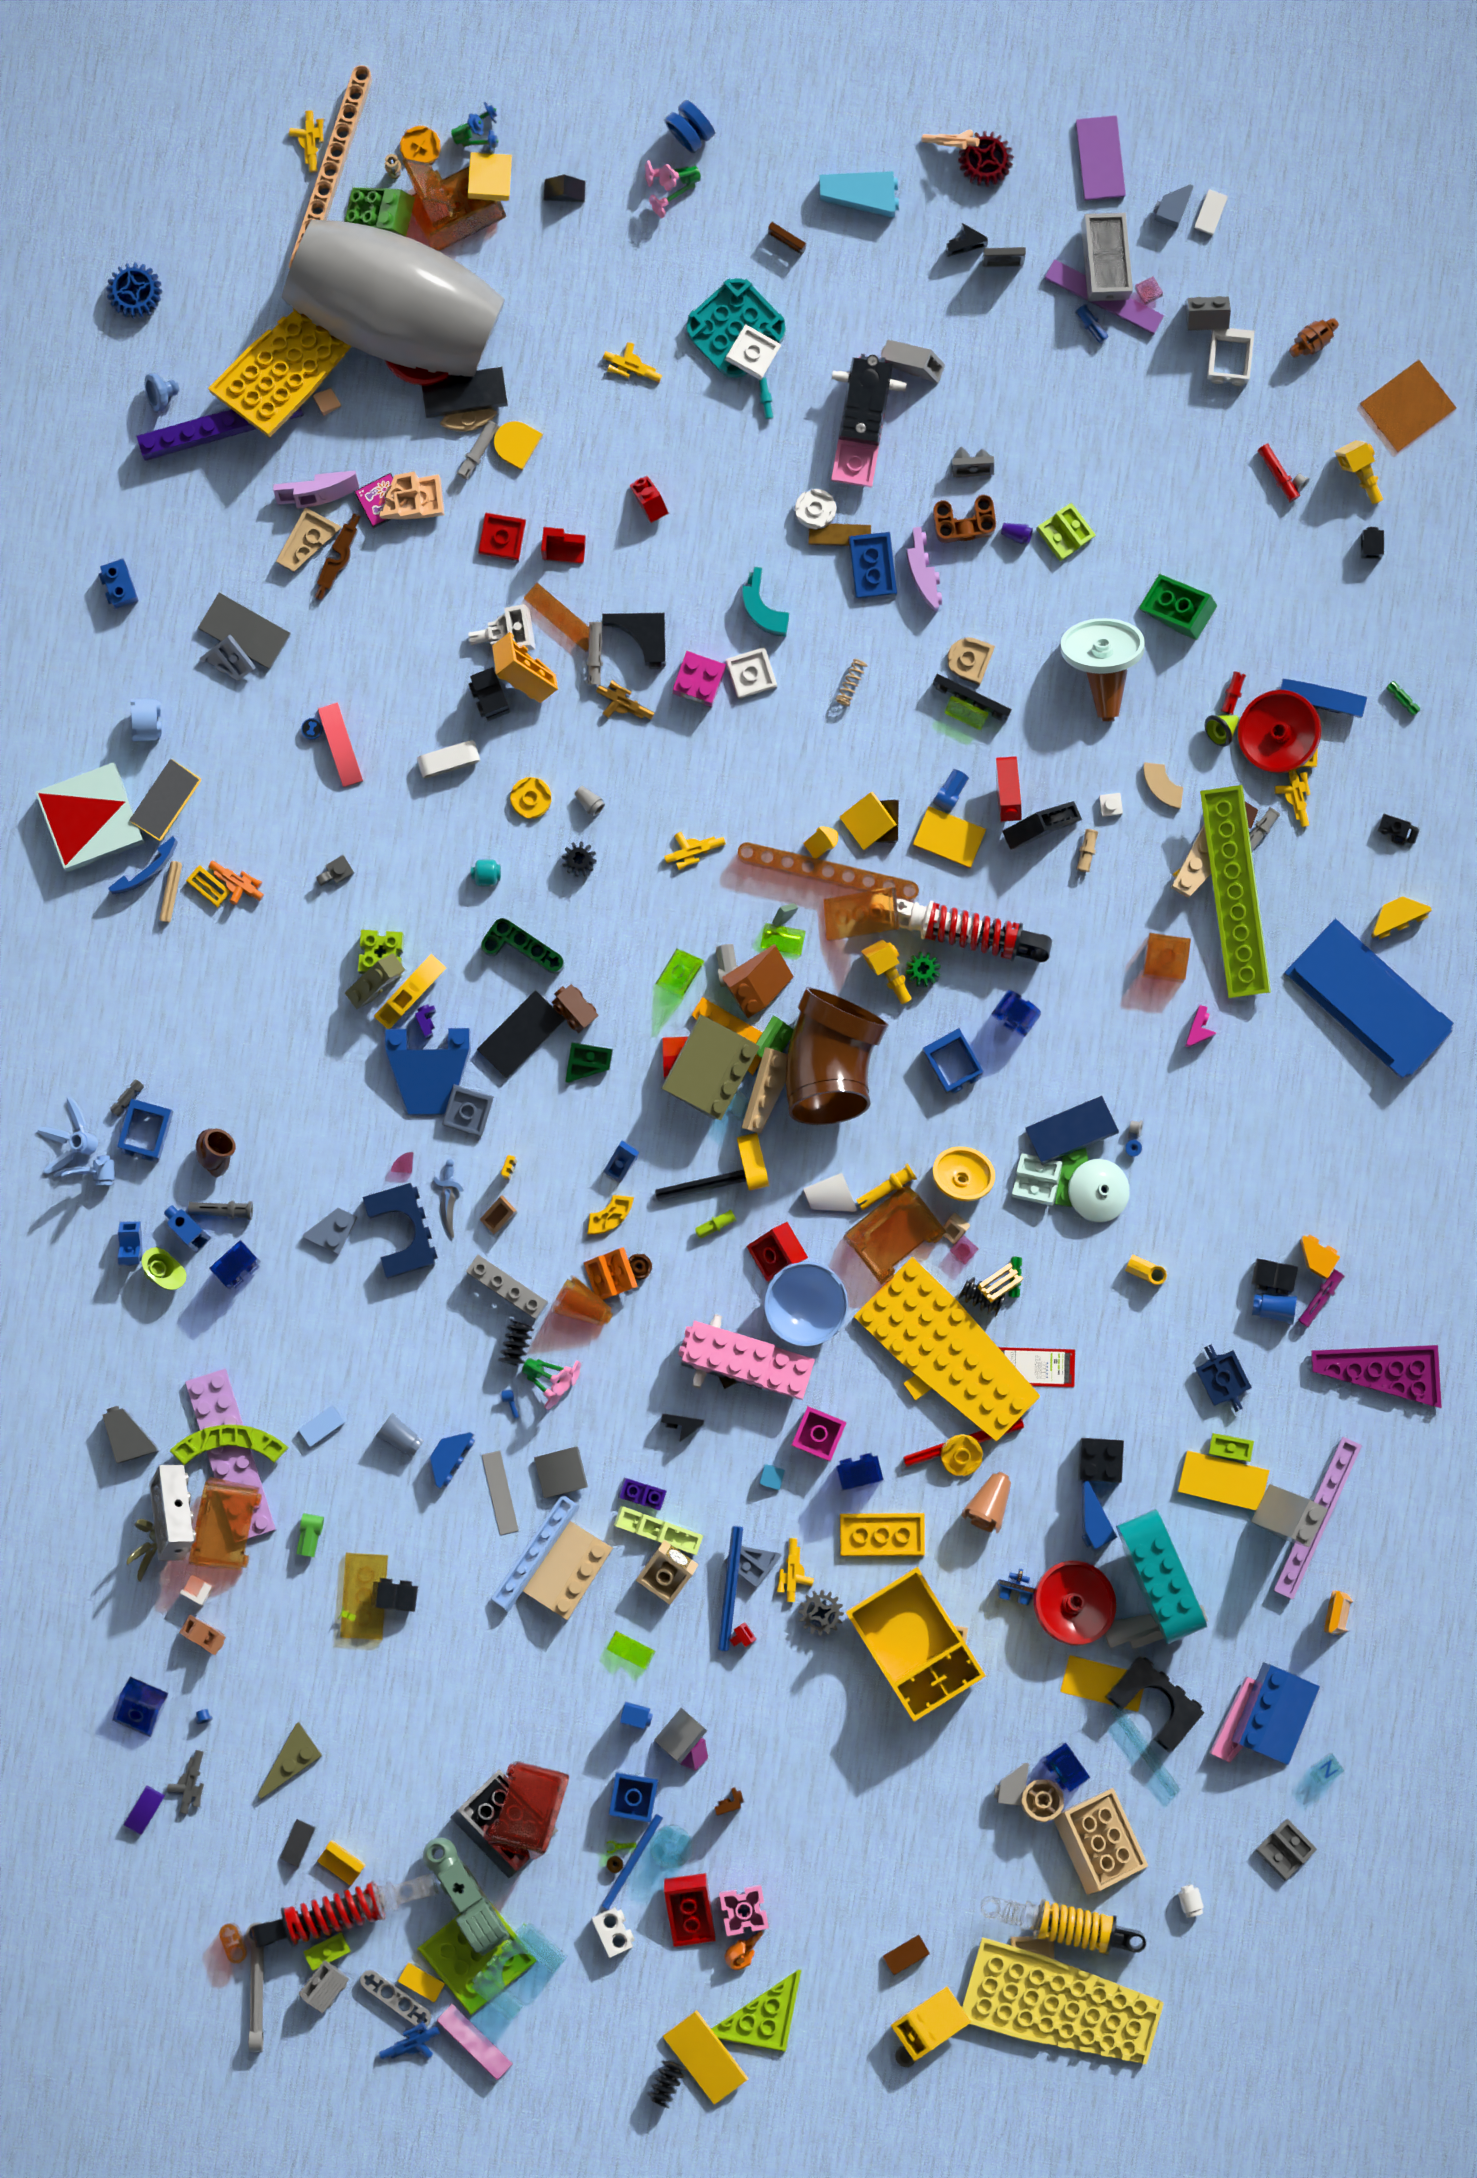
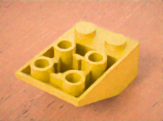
M946 1986L895 2020L891 2027L913 2060L916 2061L967 2026L971 2021L948 1986Z

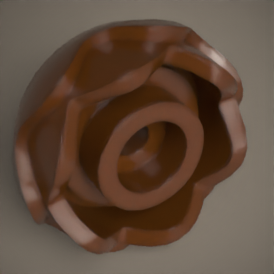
M644 1254L630 1256L628 1260L635 1279L642 1280L647 1278L652 1271V1262L648 1256Z

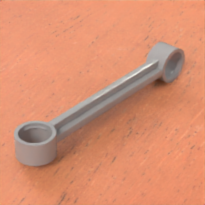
M261 1922L251 1924L246 1932L247 1938L251 1942L249 2052H263L264 1946L256 1948L255 1941L250 1937L251 1927L261 1924Z

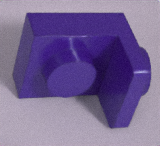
M429 1004L418 1008V1012L415 1013V1017L426 1039L433 1036L431 1030L435 1029L430 1017L425 1018V1016L436 1012L434 1005L429 1006Z

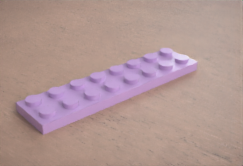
M226 1369L185 1381L200 1430L217 1425H243ZM223 1446L208 1450L207 1454L234 1541L239 1542L276 1530L251 1449L240 1446Z

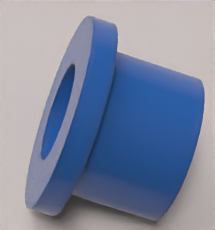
M1130 1140L1125 1146L1126 1153L1133 1157L1138 1156L1142 1151L1141 1143L1137 1140Z
M208 1709L196 1712V1724H203L213 1720L212 1716L209 1715Z

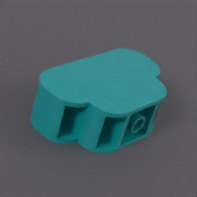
M1157 1509L1117 1525L1116 1529L1129 1566L1150 1614L1158 1625L1165 1642L1170 1644L1207 1628L1204 1614Z

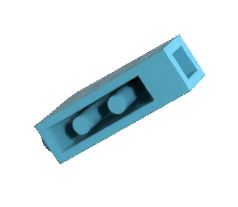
M893 171L819 175L820 201L887 217H895V211L899 210V198H895L894 190H898V178H894Z

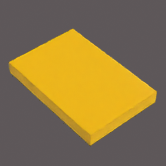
M471 152L468 199L509 201L512 155Z
M928 806L913 845L971 868L986 829Z

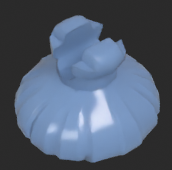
M149 373L145 376L144 387L148 402L154 411L160 412L166 408L168 397L178 394V391H180L179 384L174 380L164 382L159 375Z

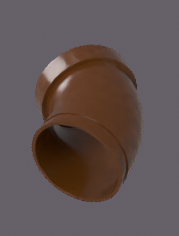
M806 987L797 1006L800 1013L795 1022L787 1055L786 1093L789 1115L797 1122L810 1125H827L848 1121L862 1115L870 1107L871 1102L868 1095L869 1062L875 1045H880L888 1024L877 1015L848 1000L820 989Z

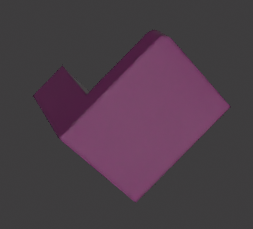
M701 1738L679 1764L696 1771L708 1759L705 1739Z

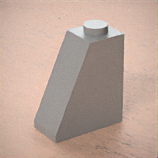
M887 340L886 345L881 351V358L885 357V361L893 364V368L934 383H939L945 364L931 349Z

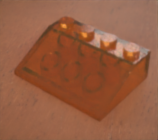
M470 166L412 195L415 197L412 216L429 247L437 251H441L507 217L501 201L468 199Z

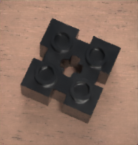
M493 667L470 676L471 682L468 685L473 698L478 697L479 699L476 704L481 718L485 716L488 722L510 713L508 702Z

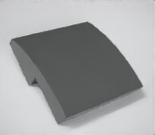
M578 1446L534 1457L544 1498L588 1487Z
M680 1708L654 1741L676 1761L681 1763L707 1730L683 1708Z
M1288 1818L1255 1849L1284 1881L1317 1850Z

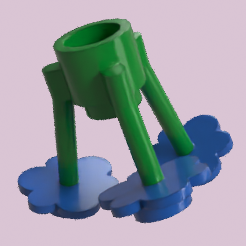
M484 102L487 112L480 116L477 114L473 115L472 113L469 114L467 123L452 129L451 135L456 145L462 143L463 147H467L470 145L489 144V151H491V154H494L499 142L494 131L489 130L488 140L469 141L472 138L471 130L474 134L477 133L478 136L483 134L482 119L490 115L492 121L495 124L497 123L495 119L497 109L493 105L489 106Z

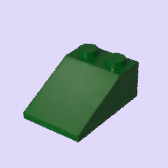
M1159 574L1139 609L1180 634L1198 640L1217 608V604L1210 594Z

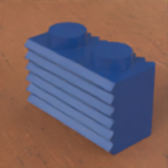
M625 1702L620 1722L621 1724L625 1723V1725L629 1724V1726L633 1725V1727L637 1726V1728L641 1727V1729H644L646 1726L650 1727L653 1714L649 1713L650 1708Z

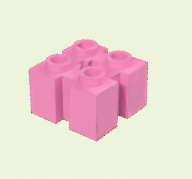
M761 1884L744 1887L745 1893L737 1894L736 1889L719 1892L722 1911L728 1910L729 1917H724L727 1936L744 1933L743 1928L751 1926L752 1931L769 1928L766 1910L760 1911L759 1906L760 1903H764ZM741 1905H746V1907L750 1908L746 1916L738 1913Z

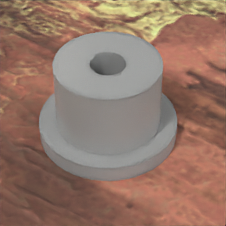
M1298 474L1292 483L1297 487V491H1301L1310 479L1308 477L1305 478L1302 474Z
M1131 1121L1129 1133L1137 1134V1137H1140L1143 1121Z

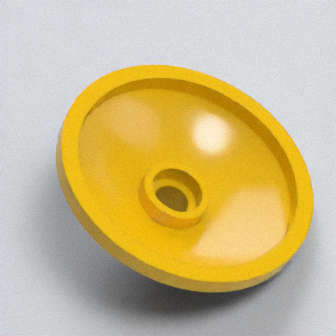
M949 1148L938 1155L933 1165L932 1174L935 1184L945 1195L955 1200L967 1202L979 1200L991 1191L995 1181V1171L989 1159L981 1152L972 1148Z

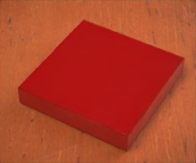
M485 513L478 554L519 561L526 519Z

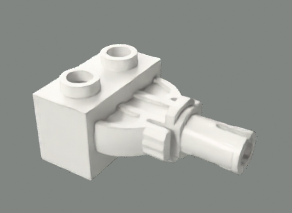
M525 604L504 608L505 614L499 616L494 622H489L488 628L468 633L469 637H471L469 639L471 645L490 642L492 646L510 632L514 635L513 640L520 647L524 645L528 651L535 650L530 609Z

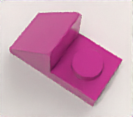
M1199 1005L1185 1047L1189 1048L1216 1035V1032L1201 1027L1202 1025L1206 1026L1210 1015L1206 1013L1208 1007Z

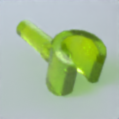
M615 1840L606 1842V1844L613 1843L615 1846L613 1851H606L607 1853H615L618 1849L636 1848V1842L618 1843Z

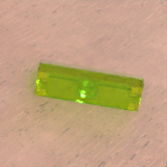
M954 696L950 697L945 709V714L978 730H982L989 715L988 712Z
M765 923L760 947L767 949L775 944L781 952L801 955L806 931L785 926L776 927L774 924Z

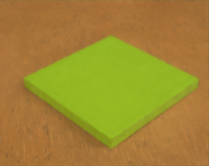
M492 1903L491 1906L508 1931L510 1938L491 1951H488L485 1955L481 1956L479 1952H475L459 1927L456 1918L461 1914H458L417 1948L470 2015L537 1961Z

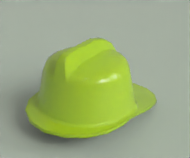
M158 1247L150 1248L142 1255V1268L146 1278L151 1282L157 1283L162 1288L168 1290L178 1289L186 1282L187 1275L185 1269L164 1249Z

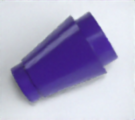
M1004 522L1001 529V535H1005L1022 545L1024 543L1029 544L1033 533V528L1026 524Z

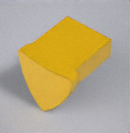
M819 827L816 829L817 832L803 843L815 860L836 846L838 842V832L829 827Z

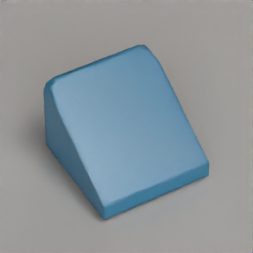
M765 1464L759 1485L780 1490L785 1470Z

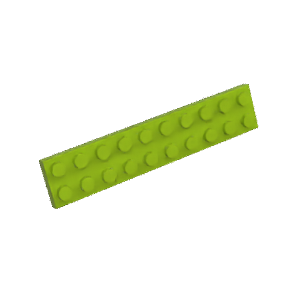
M1243 785L1202 790L1200 795L1228 997L1270 993V980Z

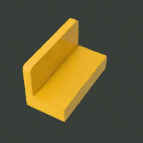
M333 1840L328 1843L326 1849L317 1860L348 1885L354 1883L366 1866Z

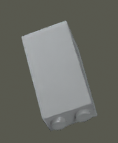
M1269 1484L1251 1522L1286 1541L1310 1547L1328 1509L1310 1499Z

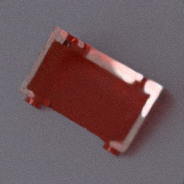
M514 1761L513 1764H509L506 1775L509 1776L508 1781H510L499 1819L495 1824L491 1823L487 1832V1836H489L488 1843L535 1860L543 1856L547 1851L568 1785L569 1775Z

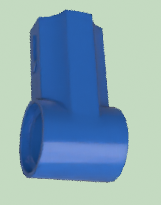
M953 769L945 785L940 788L932 803L951 813L969 777L960 770Z

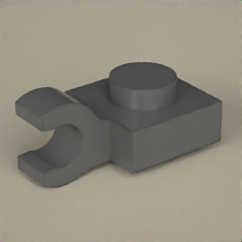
M344 855L325 865L328 871L318 875L316 880L320 886H323L332 879L338 884L353 875L354 871Z

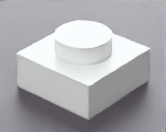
M1120 793L1099 796L1102 817L1123 814Z

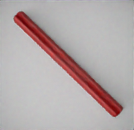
M1022 1418L1005 1434L1023 1429L1024 1423ZM982 1430L968 1435L976 1439L978 1443L993 1439ZM945 1443L904 1456L903 1460L906 1467L941 1456V1450Z

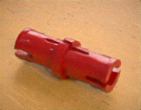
M1233 672L1229 688L1225 691L1226 697L1221 712H1226V714L1230 715L1234 714L1237 700L1242 695L1240 691L1246 678L1245 674L1242 673L1241 675L1240 672Z

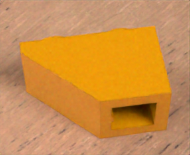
M1310 1234L1308 1237L1302 1236L1300 1243L1307 1269L1325 1280L1328 1279L1340 1259V1256L1337 1255L1338 1251L1328 1245L1325 1248L1318 1244L1320 1240Z

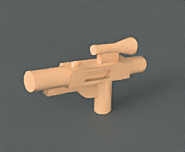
M967 130L959 135L923 134L921 138L923 143H936V145L952 146L966 149L968 146H979L980 142L979 138H972V130Z

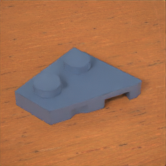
M231 635L199 658L202 662H208L216 666L217 670L229 674L230 677L238 681L256 668Z
M337 1208L304 1233L302 1237L339 1255L357 1216Z
M741 1546L738 1574L757 1588L782 1555ZM728 1556L724 1560V1563L726 1564L728 1563Z

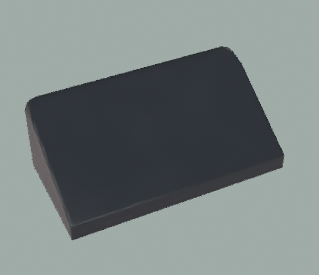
M296 1819L280 1859L300 1867L316 1827Z

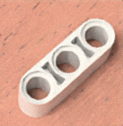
M471 740L417 757L422 777L430 778L478 763L480 757L475 741Z

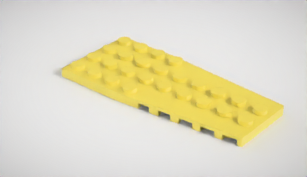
M982 1937L962 2009L971 2021L969 2024L1024 2040L1147 2064L1164 2003L1045 1955Z

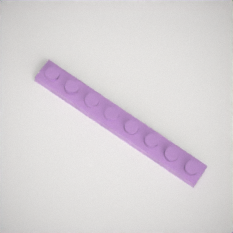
M1345 1437L1341 1438L1313 1500L1327 1508L1328 1511L1310 1547L1294 1543L1273 1591L1294 1599L1362 1445Z

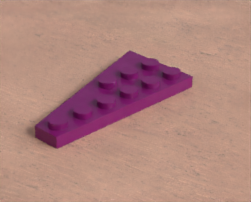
M1438 1345L1311 1351L1312 1372L1442 1408Z

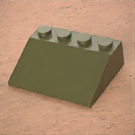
M700 1015L661 1089L708 1117L722 1120L760 1046L713 1020Z

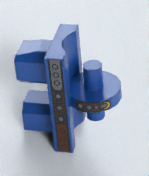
M1019 1568L1018 1574L1009 1573L1008 1578L1016 1580L1015 1583L998 1579L999 1598L1009 1600L1011 1591L1014 1589L1020 1591L1017 1603L1029 1605L1035 1588L1020 1584L1021 1582L1029 1583L1030 1577L1023 1576L1024 1569Z

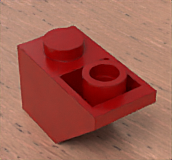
M648 476L639 478L629 485L644 514L651 523L669 514L661 494Z

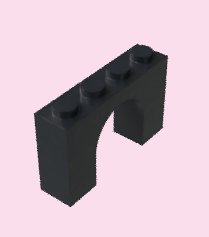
M1140 1656L1105 1695V1698L1121 1711L1141 1689L1155 1688L1164 1693L1169 1700L1171 1712L1168 1721L1155 1735L1153 1740L1170 1753L1205 1712L1201 1710L1202 1706L1196 1700H1190L1185 1696L1186 1692L1180 1686H1174L1170 1683V1678L1164 1672H1158L1154 1669V1664L1148 1658Z

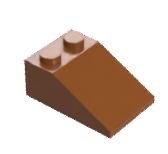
M773 944L723 976L722 979L741 1011L747 1018H750L764 1009L794 976L778 948Z

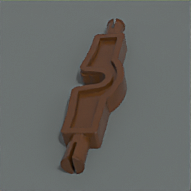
M353 513L349 523L343 525L340 534L332 545V550L339 553L341 558L339 560L331 558L325 560L321 575L317 581L319 588L314 596L316 599L323 600L326 590L332 589L338 573L344 570L349 563L351 556L350 548L358 533L356 526L361 516Z

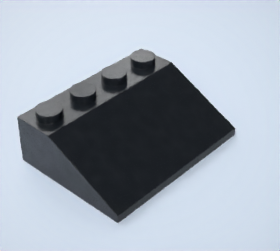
M500 1769L450 1817L508 1878L512 1877L558 1831Z

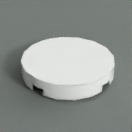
M812 489L802 493L797 499L795 505L796 517L807 528L821 529L830 525L834 520L836 504L833 497L826 491Z

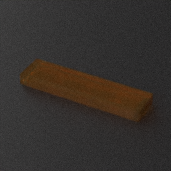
M536 583L526 594L524 600L582 650L587 652L589 650V626L540 584Z

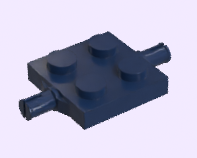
M1212 1344L1204 1347L1209 1359L1205 1364L1195 1368L1213 1406L1230 1401L1235 1412L1243 1409L1238 1397L1242 1392L1252 1387L1234 1350L1226 1354L1217 1355Z

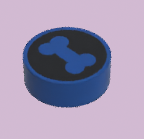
M309 718L303 722L301 731L307 739L315 740L321 736L323 728L317 719Z

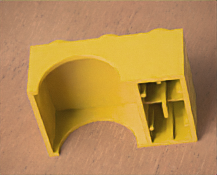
M918 1567L910 1570L845 1611L913 1721L918 1720L986 1677Z

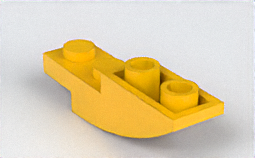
M430 954L386 1001L374 1017L387 1029H391L442 974L446 967Z

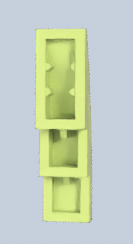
M620 1506L613 1525L660 1543L665 1540L673 1547L697 1555L704 1536Z

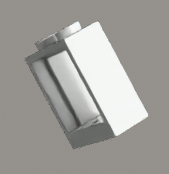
M1234 328L1212 330L1207 380H1211L1215 384L1232 382L1234 386L1248 384L1255 331ZM1217 340L1247 343L1243 375L1214 372Z

